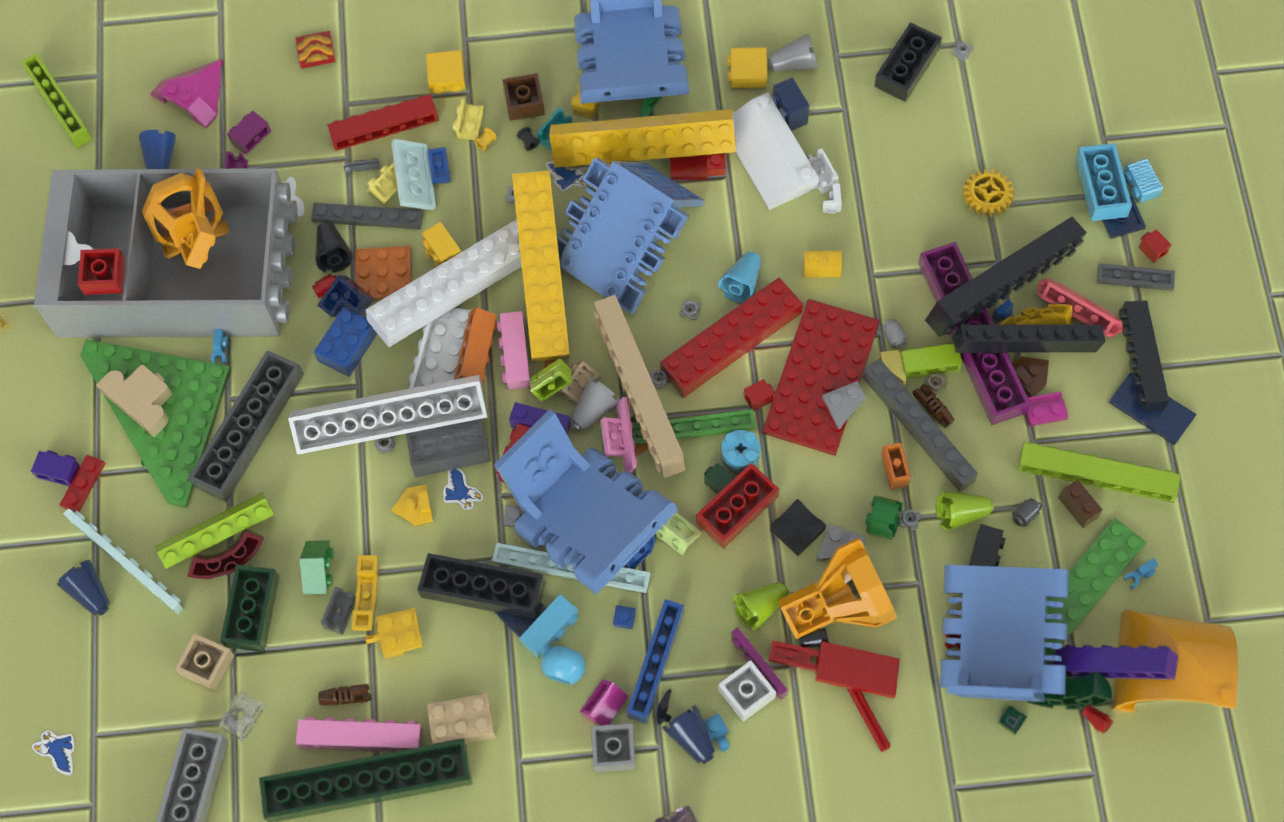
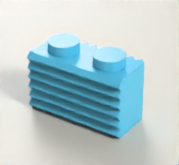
M1147 158L1126 166L1123 174L1126 183L1129 182L1132 187L1131 192L1134 198H1137L1142 203L1160 196L1163 186H1161Z

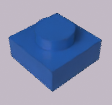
M1007 300L994 310L992 319L998 323L1011 316L1014 304Z
M616 605L613 626L633 629L636 608Z

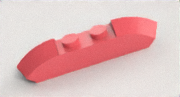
M1045 278L1038 282L1037 295L1050 304L1072 305V316L1086 325H1102L1103 333L1108 337H1114L1123 331L1121 321L1100 305L1056 281Z

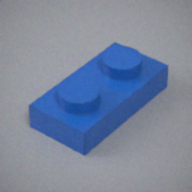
M446 147L429 149L428 156L433 185L451 182Z

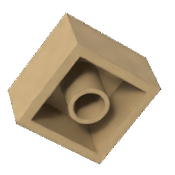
M193 634L175 670L180 676L216 691L234 654L230 649Z

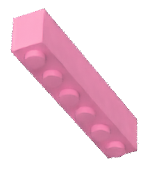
M305 717L304 720H298L296 745L303 749L397 752L421 747L423 728L416 721H406L405 724H402L395 720L377 723V720L373 719L357 722L356 719L347 718L345 721L325 718V721L317 720L314 717Z

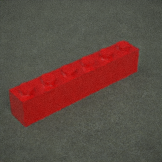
M429 94L422 95L416 99L405 100L395 105H388L378 110H370L361 115H353L347 119L336 120L327 124L335 151L434 123L439 121L432 96Z

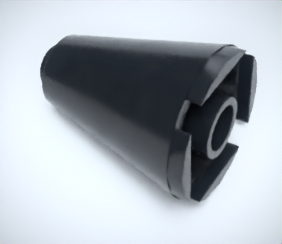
M322 222L317 226L316 232L317 267L323 272L332 270L333 273L346 269L351 264V259H353L350 248L332 222Z

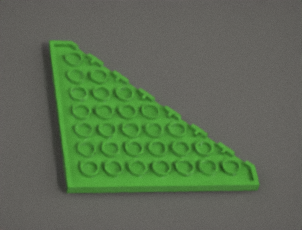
M86 339L80 356L96 383L110 371L114 370L121 372L125 379H127L141 365H144L153 374L157 372L164 378L163 382L172 392V396L161 406L168 416V423L154 438L105 395L104 397L167 503L187 508L194 488L188 477L206 450L230 374V366Z

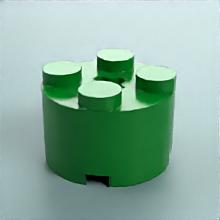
M874 495L871 507H873L872 513L867 514L865 524H867L866 532L893 540L892 537L895 536L900 521L898 511L902 512L903 503Z

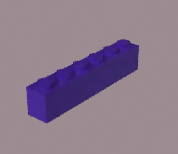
M1065 645L1062 648L1056 649L1055 655L1061 656V661H1054L1053 665L1066 666V677H1083L1096 671L1105 678L1175 680L1178 655L1167 646L1151 648L1141 645L1139 648H1132L1121 645L1120 648H1113L1112 646L1102 645L1100 648L1091 645H1083V647Z

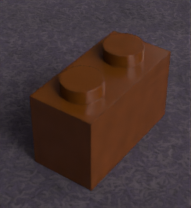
M1078 479L1064 488L1058 497L1082 528L1096 520L1103 510Z

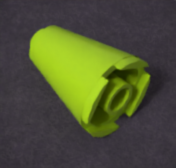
M941 491V496L936 498V516L941 518L942 523H939V525L946 531L988 517L993 511L992 501L984 496Z
M777 582L738 593L732 598V604L736 602L737 606L734 611L740 622L746 628L750 626L751 631H754L780 607L778 600L788 596L789 590L786 585Z

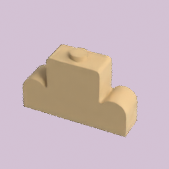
M141 365L125 379L121 372L114 370L106 374L96 384L102 394L153 438L167 425L168 416L161 406L172 396V392L163 382L164 378L157 372L153 374L144 365Z

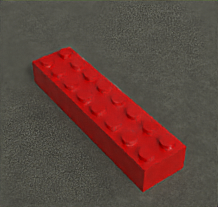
M778 277L660 361V370L665 372L668 381L685 398L802 314L803 303Z

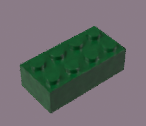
M236 565L220 639L224 647L265 652L279 582V575L275 569Z

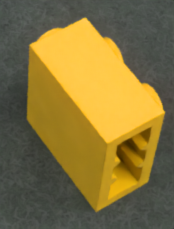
M731 48V55H727V66H731V71H727V81H731V88H767V48Z
M462 50L426 54L430 94L466 90Z

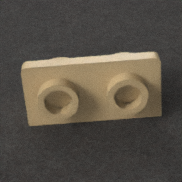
M584 361L573 363L570 366L572 383L557 392L558 395L563 394L576 405L590 377H594L593 382L595 383L600 375Z

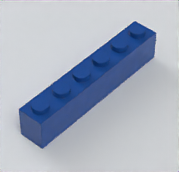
M664 600L627 710V716L630 719L646 724L648 722L684 614L683 604Z

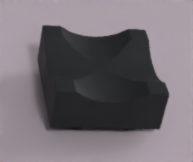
M796 499L779 518L770 524V531L797 556L826 529V524L812 514L799 499Z

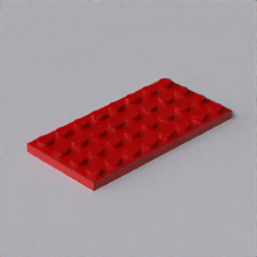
M808 299L762 434L836 456L847 420L841 429H837L822 396L856 381L860 384L880 320Z

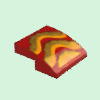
M330 31L295 37L301 69L336 62Z

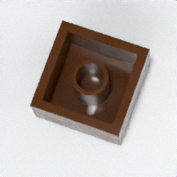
M538 73L502 79L510 121L545 115Z

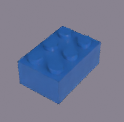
M343 307L314 350V354L318 362L350 377L377 336V332L369 324L366 317Z

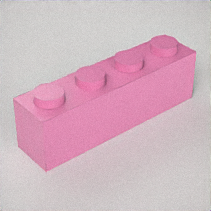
M522 311L500 314V321H497L498 332H502V338H499V346L504 351V355H500L501 365L505 366L506 372H502L503 383H507L508 390L528 388L531 384Z

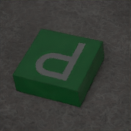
M1010 705L998 723L1013 734H1016L1027 716Z

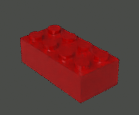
M751 463L696 514V523L724 549L779 497V488Z

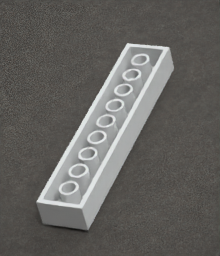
M514 220L367 308V321L385 344L391 347L521 267L517 220Z
M480 375L291 411L288 419L298 455L487 418L488 410Z

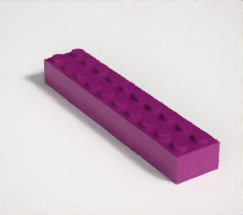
M956 242L920 254L918 264L936 302L973 279ZM985 308L978 317L972 316L965 325L994 324ZM960 353L991 425L1027 414L1031 404L1007 353Z

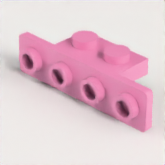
M623 397L616 405L618 418L604 417L601 420L605 456L623 457L624 472L628 471L631 473L636 469L637 458L634 453L635 441L632 437L633 424L630 421V405L628 404V398Z

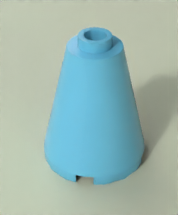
M746 252L720 278L718 287L720 290L722 288L725 292L723 295L726 298L737 303H743L754 295L761 266L759 255L755 252Z

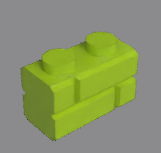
M559 358L530 378V391L543 402L572 383L570 367Z

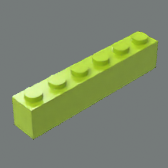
M37 53L21 61L29 77L75 147L79 148L91 141L92 138Z
M261 492L157 544L156 550L167 569L274 514L265 495Z

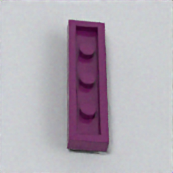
M738 627L731 632V642L737 650L739 648L742 650L745 661L747 663L750 660L775 690V697L778 696L781 700L787 696V688Z

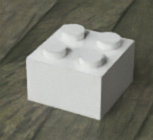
M751 660L718 684V691L742 722L775 699L776 695L775 690Z

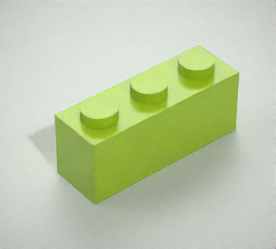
M946 342L939 346L926 345L919 349L907 348L901 351L900 355L906 379L931 376L933 373L958 372L963 364L960 353H956L954 343L952 344L951 342Z

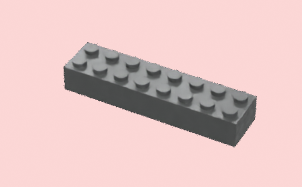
M266 351L189 475L188 479L194 487L227 502L302 379L304 373L299 364L271 351Z

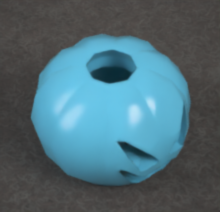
M554 646L544 653L541 660V668L546 677L558 682L574 685L584 675L586 663L584 657L576 650L563 646Z

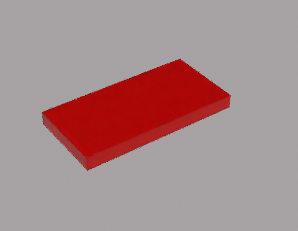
M822 641L819 648L815 681L894 699L896 696L900 659Z

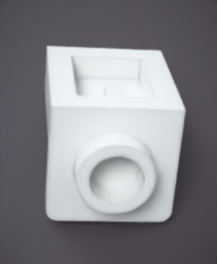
M840 183L832 184V191H829V201H823V213L834 214L841 212Z

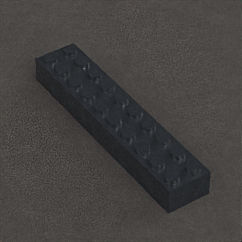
M1073 216L937 301L925 321L939 338L944 334L950 335L956 330L958 325H965L972 316L978 317L986 307L988 309L992 308L1000 298L1001 300L1006 299L1011 294V291L1014 290L1016 292L1020 290L1025 282L1031 283L1037 278L1039 273L1045 274L1051 268L1050 266H1057L1064 260V257L1067 256L1069 258L1077 251L1075 248L1084 242L1083 238L1087 232Z

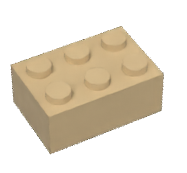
M487 693L427 704L433 745L464 739L466 744L496 738L490 699Z

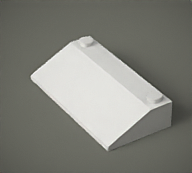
M769 93L750 100L733 113L736 140L735 153L769 210L818 188V175Z

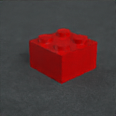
M119 248L80 251L78 286L84 295L123 293L125 257Z

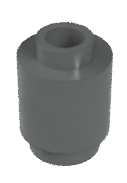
M1033 498L1025 500L1012 512L1014 523L1018 526L1026 527L1040 514L1041 506Z

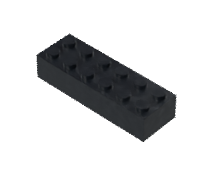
M428 553L417 590L420 596L425 599L536 620L546 582L542 574Z

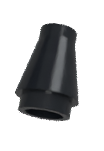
M819 628L799 638L801 647H820L822 641L829 643L826 628Z

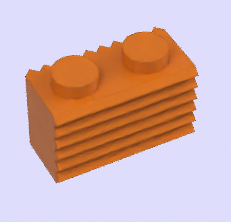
M902 443L883 446L881 455L890 489L908 487L911 476Z

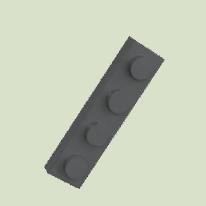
M1101 263L1098 265L1097 283L1169 291L1174 289L1175 271Z

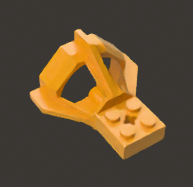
M196 168L193 176L179 173L153 184L142 209L143 216L156 242L163 244L162 251L165 258L170 259L181 253L186 265L201 269L202 264L207 261L208 251L214 245L216 238L228 234L230 230L226 221L221 219L223 211L210 183L205 181L202 170ZM191 191L190 213L183 214L177 218L172 216L160 204L173 193ZM204 196L211 201L215 209L210 223L205 216ZM155 218L170 231L171 238L157 231Z
M860 538L837 547L818 582L778 600L780 608L796 639L832 622H844L878 628L897 618L895 610ZM851 579L853 580L860 594L861 598L854 599L855 597L849 585L846 584Z

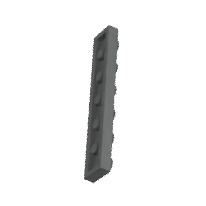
M314 203L311 220L318 223L332 222L333 224L421 230L423 212L422 210Z

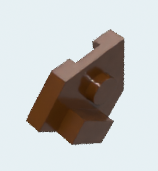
M1020 357L1012 363L1021 385L1029 397L1034 396L1046 387L1049 360Z

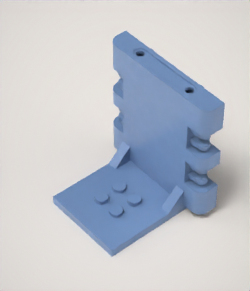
M590 0L591 13H581L574 18L576 44L581 43V47L577 51L578 69L584 70L579 77L581 103L689 94L687 69L680 62L685 60L683 41L677 37L682 35L680 12L676 6H662L661 0Z
M594 158L582 179L595 188L593 189L589 186L585 188V191L593 196L592 200L581 196L579 200L582 203L570 201L564 213L573 218H569L567 223L576 229L574 233L566 228L562 230L564 235L556 233L560 268L606 298L616 295L620 307L628 313L634 314L647 292L646 289L640 286H646L647 281L638 276L641 271L645 275L651 276L653 273L651 270L654 272L659 271L665 260L659 254H664L665 249L656 242L660 239L664 243L669 244L671 239L666 235L677 239L689 218V215L680 208L701 207L705 200L647 163L613 161L612 164H609L600 158Z
M550 409L494 464L524 513L515 523L514 529L517 535L535 549L539 545H546L549 558L561 569L565 565L573 564L572 569L575 571L577 580L596 595L678 511L675 503L656 490H644L642 492L643 485L640 479L630 472L616 473L617 468L614 462L595 448L588 449L581 456L572 445L555 412Z
M945 565L944 593L963 594V598L948 597V602L962 603V610L950 609L947 610V615L962 616V619L943 618L942 634L961 635V638H946V643L961 644V651H946V656H960V660H941L940 688H947L948 694L959 697L1044 702V694L1065 695L1066 666L1045 665V661H1061V656H1047L1046 648L1059 649L1062 648V644L1046 643V639L1067 640V624L1047 623V620H1062L1063 615L1047 614V607L1060 608L1063 607V602L1047 601V598L1068 599L1069 571L1066 569Z

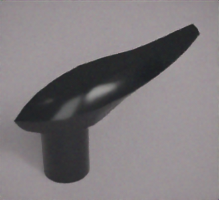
M671 689L665 693L659 703L656 716L658 725L671 721V715L667 714Z

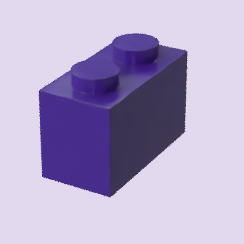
M50 450L46 452L39 451L31 473L38 479L70 486L80 465L73 456H59L56 452Z

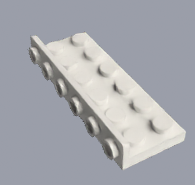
M453 308L423 326L424 336L418 343L419 354L414 358L413 366L415 369L409 376V388L454 380L468 315L472 310Z

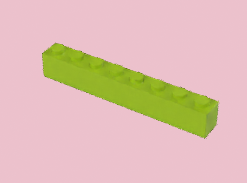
M1024 442L1017 470L1070 482L1078 479L1084 485L1171 503L1178 496L1181 475L1171 470H1156L1152 466L1142 467L1132 462H1117L1113 458L1103 459L1093 454H1078L1074 450L1064 451L1054 446H1039L1035 442Z

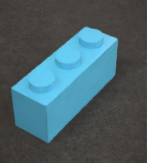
M559 594L520 637L521 644L537 658H540L552 647L551 645L555 640L559 641L564 636V630L569 625L573 626L579 618L578 609Z

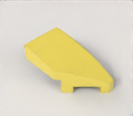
M899 350L880 352V359L902 385H906V377Z

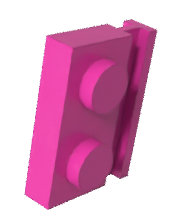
M1062 392L1028 397L1031 405L1026 415L1030 426L1068 419L1069 416L1064 399L1062 398Z

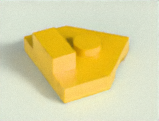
M427 484L407 488L391 511L407 520L413 526L433 523Z

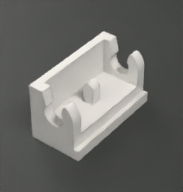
M819 149L815 157L812 158L810 154L807 159L813 165L819 177L818 190L822 194L832 190V184H838L839 177L823 149Z

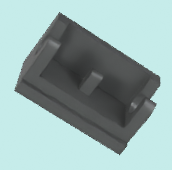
M335 586L321 621L324 629L344 634L356 600L352 592H343L341 588Z

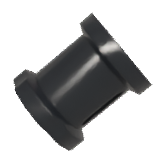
M530 127L522 128L517 134V138L522 140L527 151L535 149L540 143L531 133Z

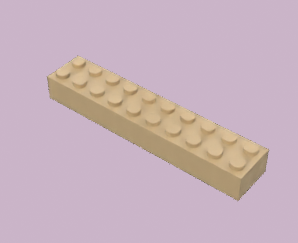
M616 295L594 302L595 310H593L595 324L602 334L601 338L604 345L608 348L607 352L610 360L615 365V372L621 379L622 389L628 396V403L630 408H633L635 420L641 427L642 437L647 441V448L650 456L654 458L657 472H661L663 478L685 471L683 452Z

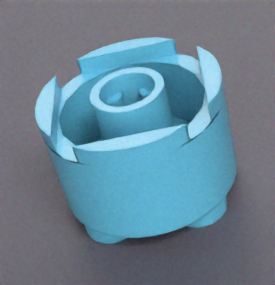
M736 430L726 434L721 446L723 465L734 474H740L751 463L757 466L760 459V443L756 435L746 430Z

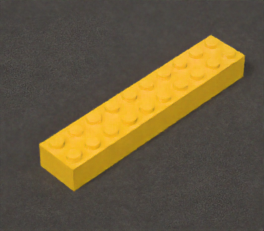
M733 109L551 125L549 134L554 168L591 165L594 158H600L608 163H612L613 161L626 162L736 152Z
M550 171L512 174L531 361L568 359L570 353Z

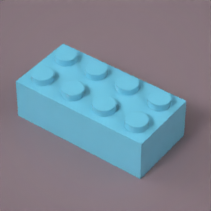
M1116 144L1079 147L1075 161L1091 221L1128 217L1132 203Z

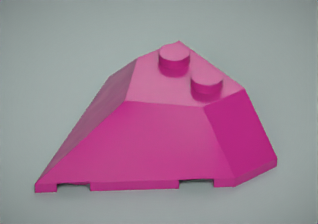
M220 59L162 80L150 94L163 103L169 100L189 112L193 121L207 129L218 116L217 105L223 61Z

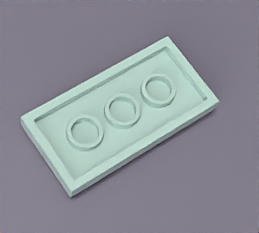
M394 139L391 144L400 206L433 211L436 208L427 144Z

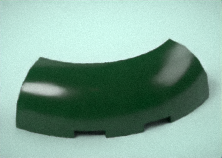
M1095 671L1083 677L1066 678L1065 695L1044 694V702L1028 701L1027 703L1046 708H1053L1054 705L1066 706L1067 710L1083 709V705L1090 704L1097 707L1112 700V688L1107 679Z

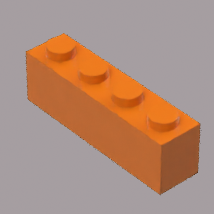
M477 307L469 312L454 380L480 375L481 383L484 382L486 376L484 370L490 358L488 352L493 344L492 334L497 326V322H495L496 314Z

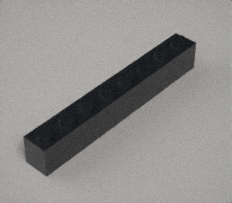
M960 325L952 335L956 353L1097 352L1106 342L1102 325Z

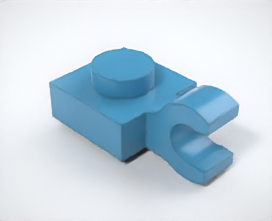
M214 329L212 344L214 349L211 355L213 363H216L218 357H222L221 361L223 364L227 362L224 350L228 346V337L225 336L222 329Z
M1153 558L1137 568L1136 571L1128 573L1124 577V581L1133 579L1134 584L1130 586V589H1135L1139 585L1140 579L1144 577L1149 579L1156 573L1155 569L1159 564Z
M720 714L704 720L703 722L711 742L716 740L722 752L728 750L729 743L724 736L728 734V729Z

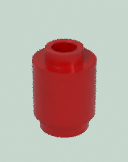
M328 274L316 281L312 288L319 299L322 297L326 298L340 290L339 285L341 283L336 275Z

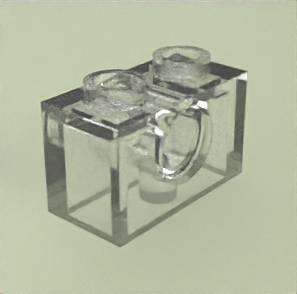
M240 691L238 695L233 697L228 712H225L220 718L219 727L226 733L244 742L265 706L261 701ZM239 712H245L243 718L236 719V716Z

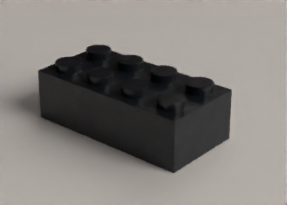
M910 22L876 74L874 87L906 102L939 51L942 37Z

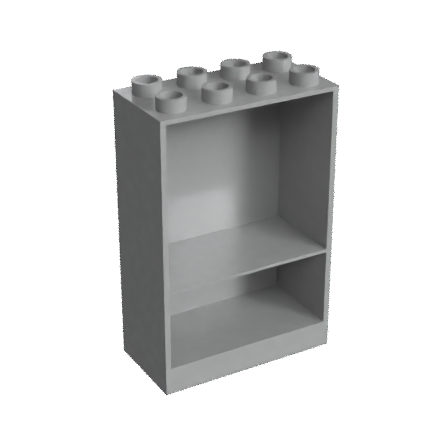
M276 168L201 169L205 176V181L210 183L223 211L221 219L226 221L230 230L228 234L216 238L214 245L208 251L207 261L202 264L201 269L186 265L181 253L170 259L165 258L162 251L163 244L156 242L142 213L143 206L153 184L179 173L193 176L196 169L52 170L34 306L57 338L214 337V329H222L227 337L279 336L280 323H288L290 317L288 300H282L283 289H291L292 269L291 267H285L286 256H293L295 253V237L293 233H288L289 223H296L298 219L297 202L291 201L290 184L281 182ZM191 191L173 193L160 204L167 211L191 203ZM215 209L205 214L209 223L214 216ZM155 218L156 229L160 234L163 235L157 224V219ZM68 231L74 235L78 244H86L93 249L119 248L125 257L123 293L84 295L78 286L80 261L73 265H64Z

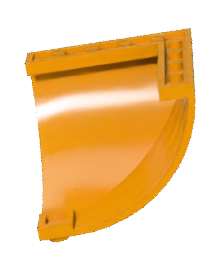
M1124 610L1121 613L1118 648L1121 645L1132 648H1139L1141 645L1151 648L1167 646L1178 655L1175 680L1115 678L1112 710L1133 713L1135 711V702L1152 700L1201 702L1231 709L1236 707L1238 652L1235 634L1230 626L1132 610Z

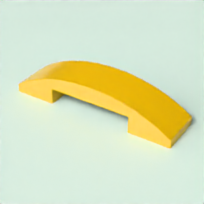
M358 555L356 572L358 577L352 630L372 631L377 602L378 555Z

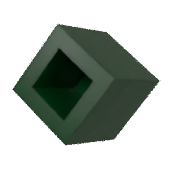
M718 463L714 467L710 466L704 473V484L716 494L720 493L735 479L733 475Z

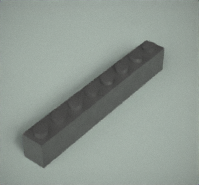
M879 358L864 368L863 379L956 489L961 492L974 483L978 473L883 361Z

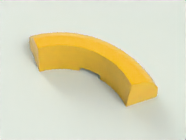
M1048 304V308L1037 309L1036 306L1021 310V314L1015 317L1009 316L999 325H1071L1072 305Z

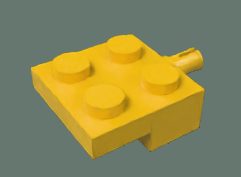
M415 608L376 616L377 634L365 636L367 644L379 641L385 659L403 655L406 651L423 648Z

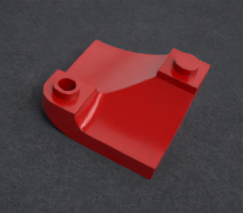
M725 153L670 158L671 179L703 180L707 179V176H725Z

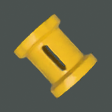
M486 127L484 132L474 139V143L480 150L486 151L487 146L492 141L497 140V136L490 128Z

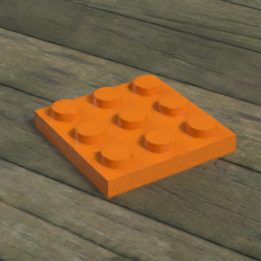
M410 246L355 249L356 302L381 301L412 282Z

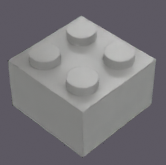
M633 724L591 726L594 772L636 770Z

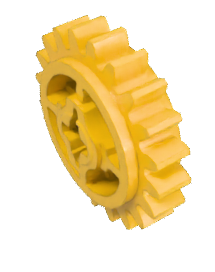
M984 169L983 174L977 170L976 176L971 174L970 179H966L962 197L966 198L965 204H970L969 210L976 209V215L981 211L983 217H985L986 213H989V216L992 217L994 212L1000 216L1001 210L1006 212L1007 207H1010L1013 201L1014 188H1011L1012 181L1006 182L1008 176L1001 178V171L996 175L994 174V169L991 170V173Z

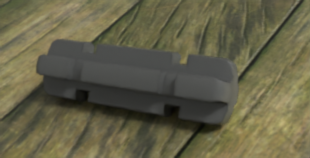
M377 158L371 159V161L365 159L354 161V163H351V161L344 162L345 172H353V170L364 171L370 170V168L373 170L380 167Z

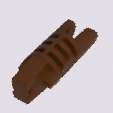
M926 384L920 386V389L912 391L919 403L943 427L947 428L954 422L955 419L947 407L943 405L944 403L938 397L936 398V394Z
M369 684L333 687L328 690L319 691V705L337 706L339 703L344 705L351 702L352 704L368 702L372 699L371 694L368 693L370 689Z

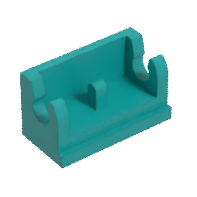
M559 107L537 132L540 144L552 151L549 137L551 125L573 123L571 115L566 117L563 109Z

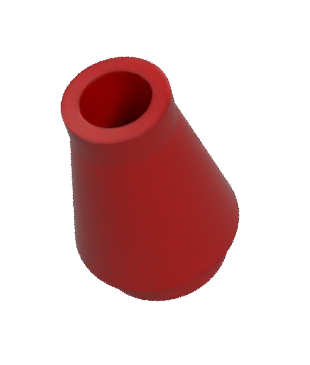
M1087 705L1082 711V714L1097 732L1100 731L1104 734L1114 722L1110 719V715L1091 705Z

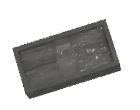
M482 419L406 433L411 467L415 477L491 461Z

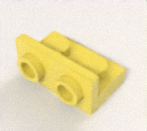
M461 99V104L457 105L456 110L458 118L454 120L453 131H456L457 138L474 140L479 137L485 110L484 106L466 104V100Z
M394 163L390 166L386 164L379 171L381 175L377 179L373 177L367 184L369 188L366 192H371L383 204L398 190Z

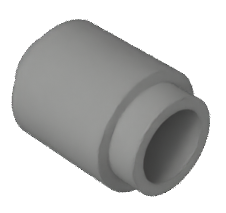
M891 319L883 324V333L891 347H903L908 336L900 323L896 322L895 319Z

